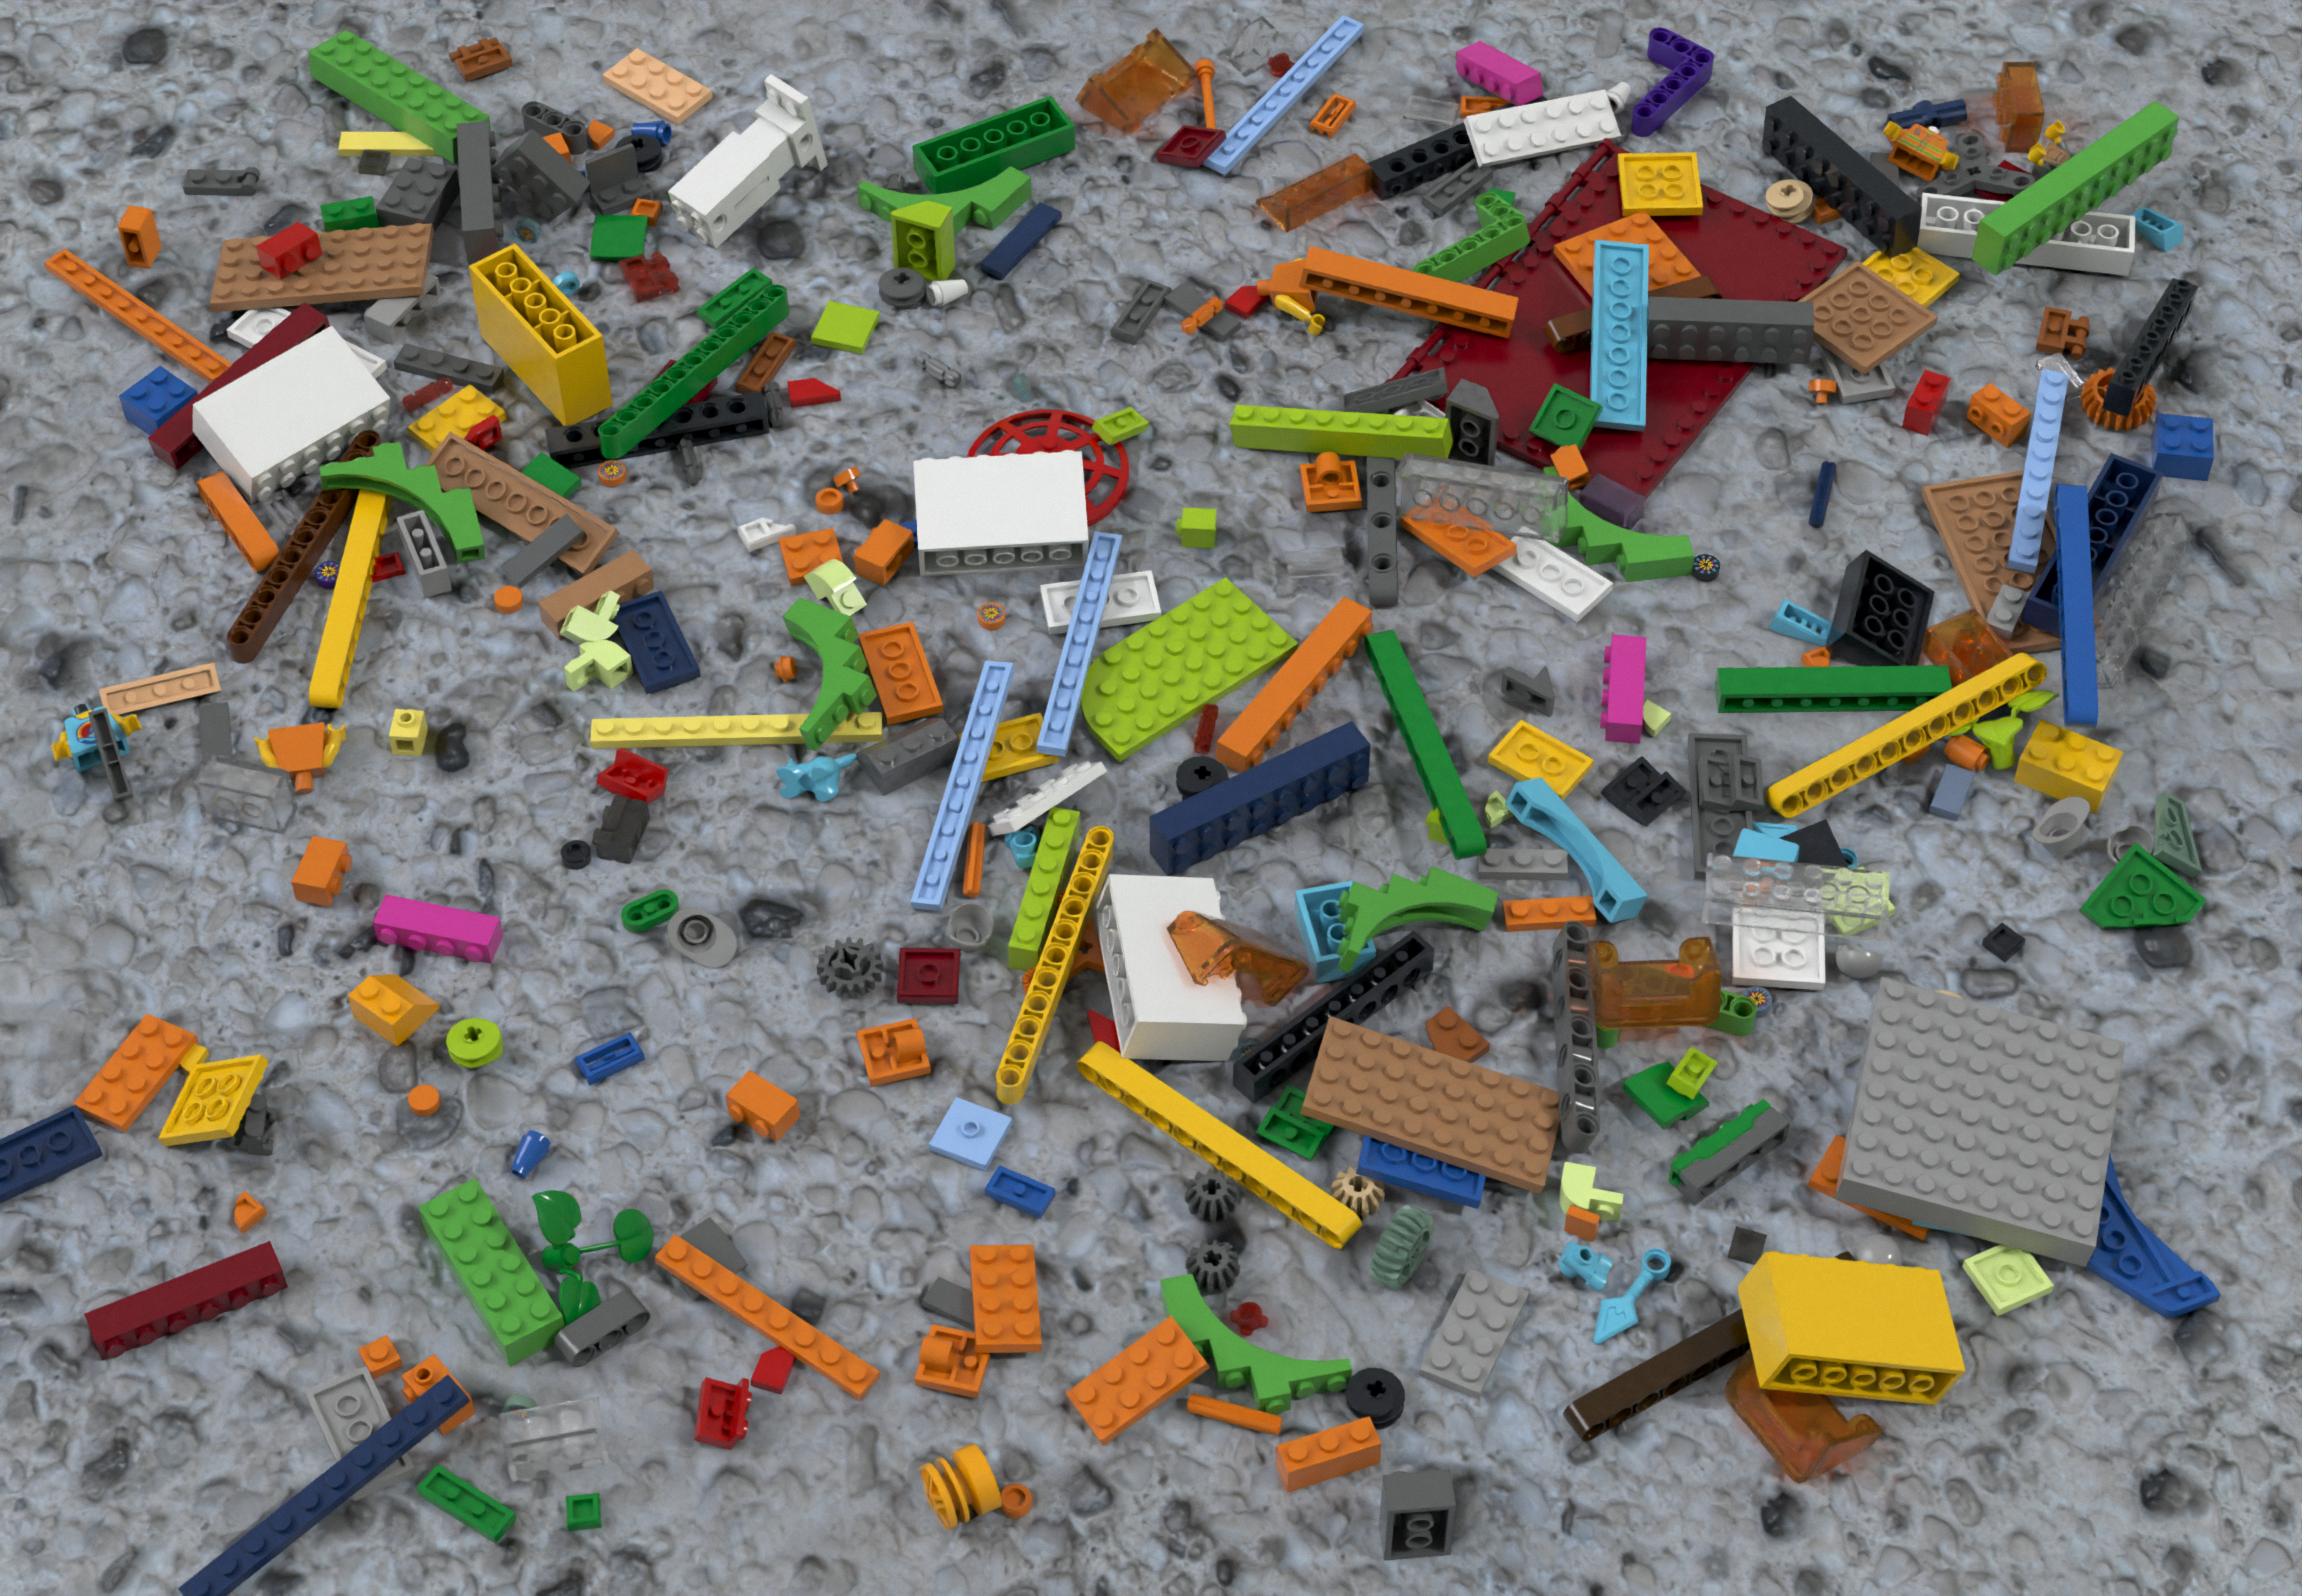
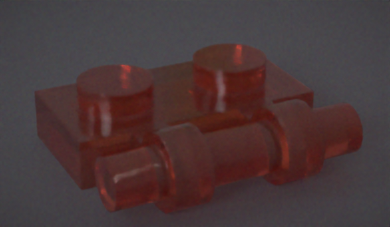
M659 251L654 252L650 260H646L644 254L618 261L619 269L637 303L662 296V287L668 288L671 293H677L680 290L679 280L676 274L670 270L668 259L662 256Z

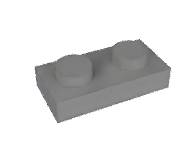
M2003 584L1987 616L1983 630L2011 639L2030 593Z

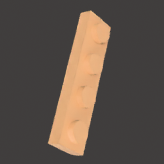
M214 662L99 689L103 707L107 708L109 714L115 713L117 715L221 691Z

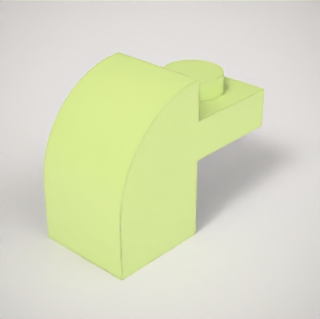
M837 559L826 561L804 575L817 599L820 600L827 597L837 612L851 616L867 605L853 582L856 577L845 564Z
M611 590L603 593L594 613L579 605L571 608L559 634L579 644L587 641H597L598 639H607L618 628V625L610 622L609 619L613 620L619 610L620 605L617 604L620 595Z
M601 639L587 641L579 645L581 656L571 660L564 667L567 686L574 692L595 677L612 689L633 675L631 656L616 643Z
M1565 1162L1559 1195V1203L1564 1214L1566 1215L1570 1205L1599 1215L1600 1220L1619 1222L1624 1194L1593 1188L1596 1167Z

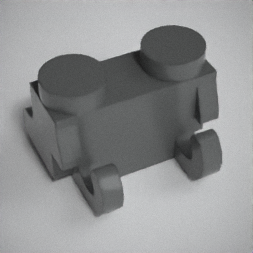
M255 1094L252 1096L251 1103L246 1109V1115H243L240 1124H245L244 1136L240 1141H236L235 1134L233 1137H228L227 1145L232 1149L248 1150V1154L270 1156L273 1152L274 1141L267 1139L263 1143L265 1119L272 1123L276 1122L277 1109L268 1107L267 1099L262 1095Z

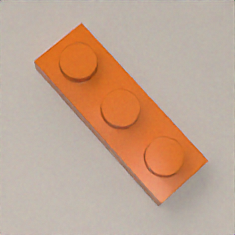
M1592 896L1509 900L1502 903L1506 932L1562 929L1568 921L1580 922L1585 927L1596 926Z

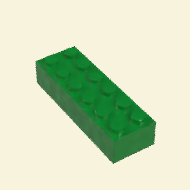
M1048 96L913 145L914 170L932 194L962 191L998 176L1010 166L1021 170L1075 150V126L1053 97Z

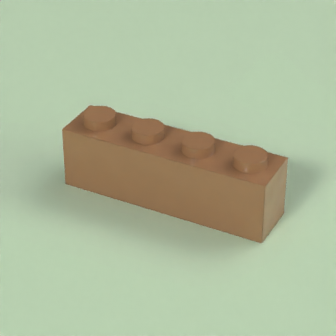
M632 549L540 600L538 606L541 621L561 641L566 637L560 635L559 632L571 608L579 605L594 613L602 594L610 590L620 595L617 604L645 595L654 588L652 569Z

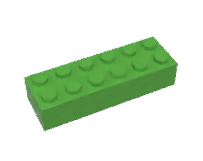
M474 1178L418 1206L423 1228L508 1366L510 1367L554 1344L555 1336L565 1327L563 1316L477 1179Z

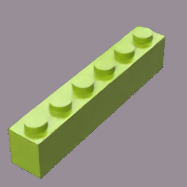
M1052 807L1049 811L1008 945L1009 968L1028 971V969L1038 965L1057 914L1058 895L1064 890L1081 834L1080 811Z

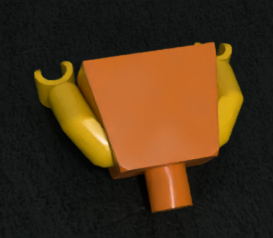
M1298 258L1291 262L1275 265L1271 279L1258 280V295H1270L1276 310L1285 311L1301 322H1308L1307 329L1309 333L1315 336L1319 335L1325 324V319L1320 314L1310 315L1311 312H1315L1319 291L1299 287L1306 259Z
M324 722L270 729L267 733L268 737L264 740H259L257 736L254 737L260 758L274 774H281L284 781L295 780L296 793L307 794L314 791L312 778L324 776L326 768L332 765L341 747V743L346 740L345 724H342L340 729H333L332 724H328L327 732Z

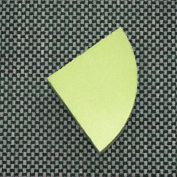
M1647 700L1643 706V723L1646 731L1655 737L1670 721L1671 713Z
M1497 790L1489 796L1485 806V821L1490 829L1514 816L1505 805V798Z

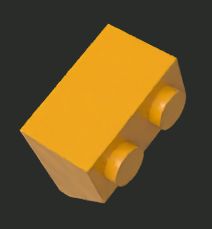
M396 974L369 975L348 994L353 1017L397 1047L440 1008L439 1003Z

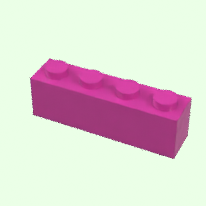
M1478 41L1456 52V69L1460 76L1516 106H1522L1543 96L1541 72L1482 41Z
M1612 634L1611 646H1605L1604 663H1609V668L1604 667L1603 685H1608V690L1603 689L1601 706L1607 707V711L1601 712L1600 729H1605V741L1640 744L1643 723L1647 637Z
M387 894L373 921L377 941H382L389 945L407 946L419 951L436 952L443 956L466 958L473 962L481 961L491 964L503 938L500 917Z

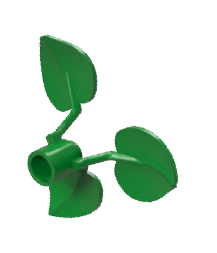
M543 1191L531 1196L536 1206L541 1232L545 1239L552 1244L544 1248L542 1262L548 1270H559L560 1275L567 1274L570 1276L564 1278L559 1291L561 1313L564 1324L567 1326L601 1304L600 1295L595 1284L591 1281L583 1282L582 1274L569 1269L579 1262L580 1254L619 1246V1254L624 1262H639L651 1251L654 1242V1232L651 1222L642 1212L636 1209H625L616 1215L613 1223V1233L617 1240L577 1248L572 1243L567 1242L575 1237L576 1233L573 1229L580 1224L582 1219L578 1202L572 1195L563 1191Z

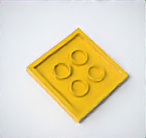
M1696 152L1618 154L1617 164L1623 216H1630L1638 212H1646L1649 216L1702 215L1703 203Z
M1917 247L1906 254H1900L1891 259L1884 252L1878 250L1862 263L1925 308L1955 285L1960 277L1959 272Z
M262 1054L194 1065L158 1140L164 1146L233 1137L239 1128V1123L246 1109L251 1103V1098L258 1084L263 1078V1073L269 1061Z

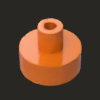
M1823 379L1809 380L1808 392L1816 394L1817 404H1827V395L1836 393L1837 382Z
M856 465L832 479L837 488L846 485L851 494L860 489L855 479L862 476Z

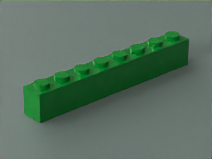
M1948 665L1717 668L1715 680L1718 713L1911 711L1952 689Z

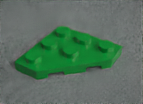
M2135 842L2078 911L2101 930L2186 925L2207 899Z

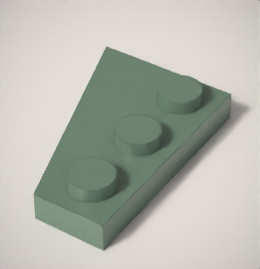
M2165 791L2156 797L2154 857L2172 866L2175 870L2194 878L2202 872L2185 802Z

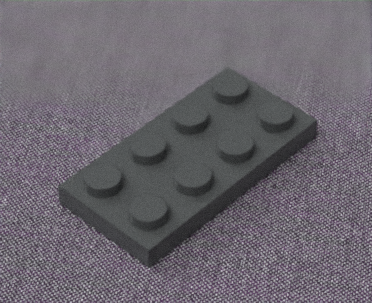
M1442 367L1339 395V411L1385 414L1390 412L1393 407L1402 406L1407 408L1416 405L1419 400L1427 398L1431 401L1440 399L1445 393H1449L1445 369Z

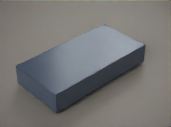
M1947 764L1930 805L1929 812L1958 821L1974 780L1975 772Z

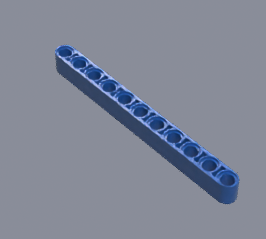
M2057 484L2054 497L2064 725L2067 727L2095 729L2098 721V689L2087 486Z

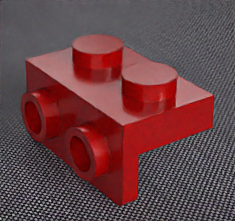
M619 748L616 751L614 764L598 773L596 784L606 788L611 793L630 799L637 805L647 806L664 795L669 770L624 748Z
M705 1377L701 1382L694 1435L695 1441L731 1450L739 1440L745 1438L748 1430V1421L745 1420V1413L750 1406L752 1393L748 1391L749 1379L742 1378L737 1385Z

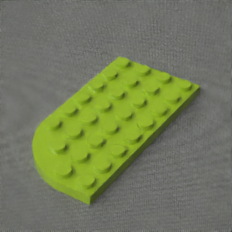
M1225 577L1105 650L1094 660L1089 667L1081 696V710L1084 722L1091 735L1121 762L1294 654L1298 649V643Z

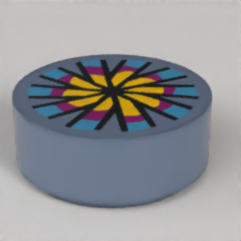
M1753 986L1744 990L1742 996L1752 999L1757 1005L1756 1017H1763L1769 1013L1772 996L1766 989Z

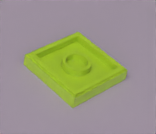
M828 301L811 336L812 344L863 354L880 319V313L876 310Z

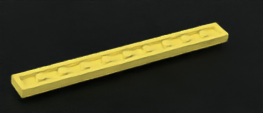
M862 712L860 715L849 713L846 719L841 722L824 743L881 742L882 712ZM809 714L592 719L590 743L591 749L805 744L799 728Z

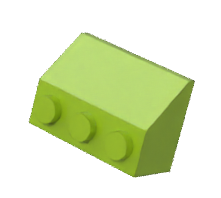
M924 201L893 210L890 218L894 268L913 269L919 272L925 281L930 283L933 281H946L955 267L952 207L932 201Z

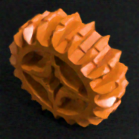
M2109 366L2107 371L2099 369L2098 373L2091 374L2090 378L2083 385L2080 399L2083 407L2082 411L2087 413V419L2095 420V425L2103 424L2105 429L2112 427L2116 432L2119 428H2123L2128 432L2131 427L2138 429L2140 425H2145L2149 418H2151L2155 409L2156 395L2154 387L2150 386L2149 383L2127 418L2101 409L2109 381L2116 370Z

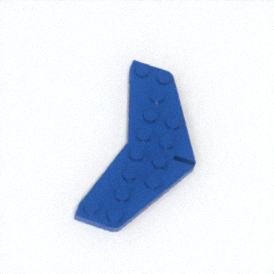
M2109 1153L2096 1248L2085 1268L2163 1317L2173 1318L2218 1302L2221 1294L2214 1283L2201 1271L2195 1272L2136 1218L2122 1196Z

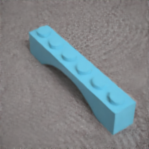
M1542 777L1516 782L1505 803L1508 809L1522 824L1540 832L1564 850H1567V853L1577 862L1590 883L1593 904L1610 923L1636 918L1648 897L1646 892Z

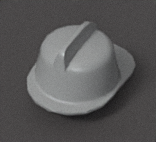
M2068 797L2059 800L2047 810L2039 824L2032 832L2033 839L2036 842L2042 843L2044 848L2051 852L2055 859H2060L2066 852L2075 849L2081 843V827L2089 815L2090 804L2081 797Z
M696 907L684 908L676 912L669 921L667 934L671 945L697 963L709 968L720 967L727 964L734 957L737 949V939L733 930L710 913Z

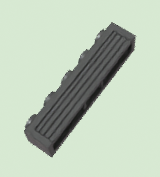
M107 708L88 712L114 802L133 798Z

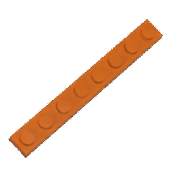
M674 1234L656 1254V1264L776 1345L782 1346L793 1353L795 1358L859 1401L880 1378V1371L678 1235Z

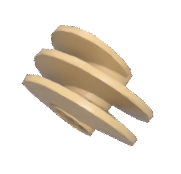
M1782 180L1767 189L1765 198L1769 212L1791 224L1802 222L1814 210L1812 189L1800 180Z

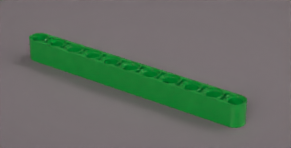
M778 284L764 288L598 428L602 455L608 459H616L625 455L789 315L787 289Z
M1388 630L1365 635L1364 645L1367 657L1433 810L1435 811L1438 808L1441 828L1455 860L1485 855L1487 853V845L1483 830L1395 631Z

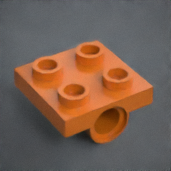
M1325 452L1318 455L1315 463L1300 464V477L1306 512L1362 508L1355 460L1340 461L1336 453Z
M916 1018L856 1031L870 1087L931 1074L924 1036Z
M932 1324L929 1334L925 1335L922 1341L919 1365L914 1378L915 1385L978 1399L992 1353H976L975 1333Z

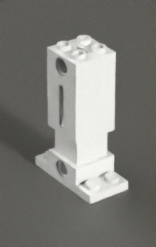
M772 74L764 80L768 99L755 110L757 120L741 135L734 131L731 132L668 191L672 202L671 207L676 213V222L679 227L686 232H692L702 243H708L714 248L720 246L780 189L778 180L792 166L796 164L803 168L807 165L822 171L828 165L809 98Z

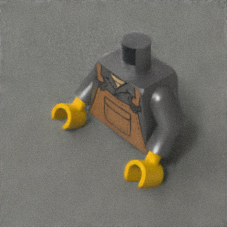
M2060 121L2055 122L2045 131L2046 137L2054 141V143L2050 142L2046 148L2040 143H2036L2029 150L2028 159L2034 163L2031 175L2035 178V182L2076 155L2069 151L2065 140L2060 138L2065 133V127Z

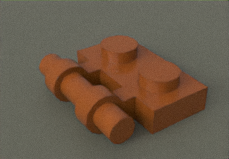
M497 37L489 40L484 38L478 40L477 44L468 47L463 45L458 47L457 51L449 53L451 62H455L456 68L465 82L513 66L512 58L502 43L499 44Z
M2045 306L2035 351L2062 356L2063 350L2069 349L2071 351V358L2075 361L2080 360L2087 347L2085 339L2090 333L2089 318L2081 316L2079 320L2070 319L2072 311ZM2067 332L2073 333L2075 337L2067 336Z

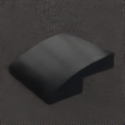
M1641 756L1606 785L1600 794L1625 815L1647 827L1685 795L1687 791L1667 771L1661 775Z
M1826 819L1779 838L1799 845L1798 860L1789 880H1787L1793 894L1849 872L1848 865Z

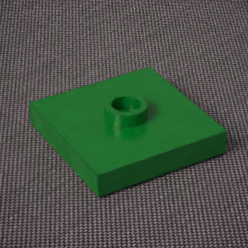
M1554 383L1528 431L1530 434L1559 448L1576 444L1580 452L1600 416L1603 406Z

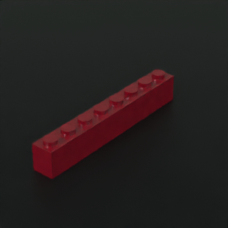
M305 302L292 311L286 319L274 327L258 343L254 344L249 351L236 360L226 371L215 378L212 383L194 396L189 403L148 437L154 455L175 470L180 469L205 447L193 432V404L330 327L327 316Z

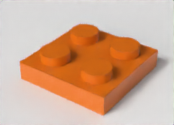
M833 528L778 538L790 586L807 583L804 575L826 561L837 559L843 563Z

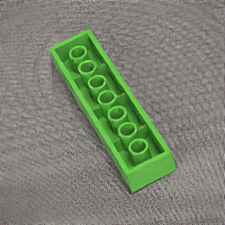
M348 30L340 32L308 51L311 77L399 131L412 135L433 148L435 153L453 164L458 162L456 124L488 121L489 131H491L490 116Z

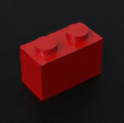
M300 222L294 223L256 246L261 267L280 280L323 255L318 234Z
M1925 369L1906 405L1902 428L1925 436L1929 435L1947 400L1951 381L1950 377Z

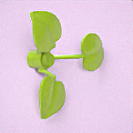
M2029 690L2007 702L2008 706L2013 708L2011 710V717L1985 721L1979 724L1976 723L1979 720L1977 718L1946 736L1960 735L1973 729L1974 735L1979 737L1984 746L1988 748L1992 767L1994 769L2009 768L2016 763L2012 747L2016 744L2015 734L2023 727V720L2016 718L2017 714L2020 711L2030 712L2040 709L2059 697V693L2047 690Z

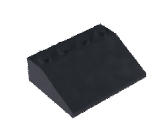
M1865 550L1846 566L1826 649L1849 663L1861 666H1918L1935 591L1870 551Z

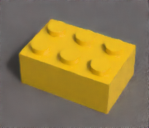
M2041 719L2019 758L2014 781L2060 800L2068 797L2084 798L2090 804V812L2097 814L2118 774L2124 752Z

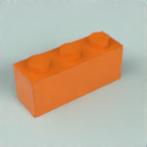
M1370 1416L1276 1445L1275 1465L1288 1493L1380 1464L1382 1443Z

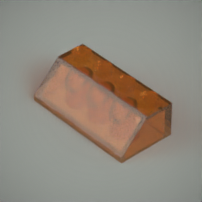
M1356 153L1344 156L1256 199V204L1283 230L1289 232L1371 190L1372 168Z

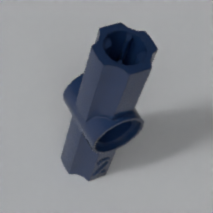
M1963 99L1935 105L1929 100H1923L1915 104L1911 110L1888 114L1887 124L1889 121H1892L1903 129H1910L1914 124H1919L1925 128L1933 126L1939 130L1942 125L1965 121L1968 113Z

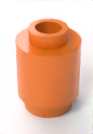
M1965 735L1952 736L1944 749V754L1948 756V760L1973 772L1977 770L1982 771L1990 759V756L1987 755V747Z

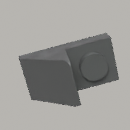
M1544 666L1534 679L1511 667L1504 671L1502 676V693L1549 718L1553 715L1555 694L1547 666Z

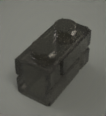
M616 795L611 805L605 806L602 814L603 824L601 828L595 829L592 837V844L596 846L597 856L600 859L615 860L616 862L628 865L632 862L650 820L649 807L646 801L630 800L628 797Z

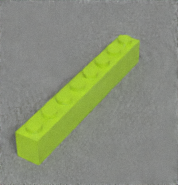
M1236 405L1229 423L1234 446L1239 448L1312 453L1333 452L1341 455L1447 462L1453 443L1448 418Z

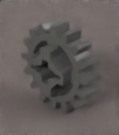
M847 937L844 944L837 939L835 940L834 948L825 946V954H819L817 975H819L820 984L826 985L828 993L836 990L837 997L839 998L844 993H848L849 998L853 999L855 992L865 996L866 988L874 990L875 981L881 982L883 960H881L880 951H874L872 943L864 946L862 938H859L856 943H852L851 938Z

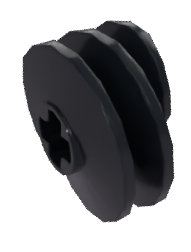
M642 134L630 135L621 139L615 146V149L633 144L638 172L649 173L657 171L663 162L659 140L654 137Z
M1205 756L1192 757L1183 761L1178 767L1176 787L1182 795L1183 801L1228 780L1229 777L1225 767L1217 760Z
M1382 1368L1363 1369L1351 1377L1346 1389L1347 1407L1351 1413L1358 1419L1370 1416L1375 1429H1386L1395 1424L1402 1416L1404 1409L1405 1390L1401 1381L1392 1372Z

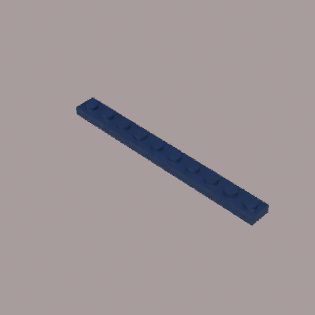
M446 1375L180 1586L178 1590L183 1596H227L467 1405L470 1402L467 1395L449 1375Z

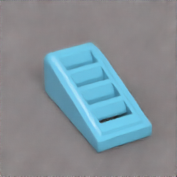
M2145 206L2129 215L2135 216V230L2165 252L2183 241V224Z
M1784 598L1768 629L1813 644L1825 646L1829 639L1832 623ZM1817 628L1822 630L1821 634L1816 632Z

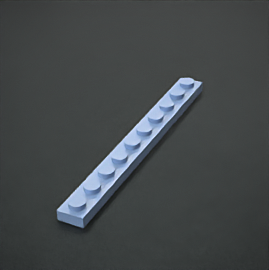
M1342 15L1226 134L1227 138L1204 161V166L1226 175L1364 32V24Z
M2042 369L2039 377L2006 568L2035 574L2069 378L2068 374Z
M1094 531L1039 734L1037 753L1066 757L1122 546V535Z
M985 661L913 892L911 899L913 909L942 911L1015 672L1013 663Z

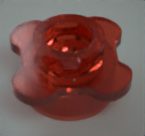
M1286 53L1277 54L1266 59V65L1270 66V72L1275 77H1283L1295 65V63L1289 60V55Z
M1245 1302L1237 1310H1233L1230 1313L1231 1322L1238 1325L1240 1334L1243 1336H1250L1254 1330L1265 1328L1268 1325L1267 1316L1262 1315L1260 1306L1255 1302Z

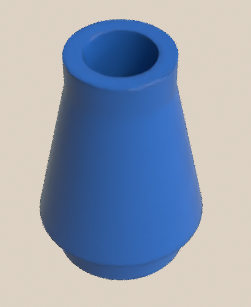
M663 120L634 123L631 134L654 137L659 140L660 146L670 142L672 129L670 124L665 123Z
M529 1130L527 1135H523L513 1164L509 1169L510 1172L521 1179H526L534 1167L549 1153L548 1147L551 1144L549 1139L533 1130Z

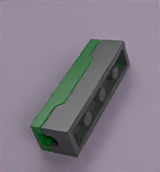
M1762 1099L1755 1105L1750 1104L1743 1109L1740 1116L1733 1121L1728 1120L1724 1122L1717 1132L1709 1138H1701L1692 1150L1686 1154L1681 1153L1677 1155L1670 1164L1669 1182L1695 1206L1785 1142L1790 1123L1771 1107L1765 1099Z

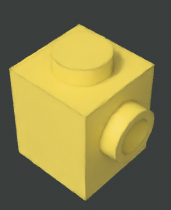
M395 709L389 732V740L394 755L422 756L428 731L424 711Z

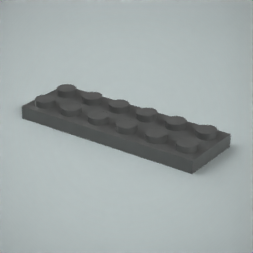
M1689 733L1687 741L1694 879L1754 881V869L1731 863L1742 829L1753 830L1752 810H1715L1703 808L1699 805L1698 759L1700 756L1705 754L1730 760L1734 753L1748 756L1747 735Z

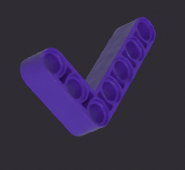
M1658 27L1650 31L1647 49L1648 58L1672 70V72L1634 106L1631 125L1633 134L1639 137L1652 135L1711 79L1714 54L1710 50L1666 28Z

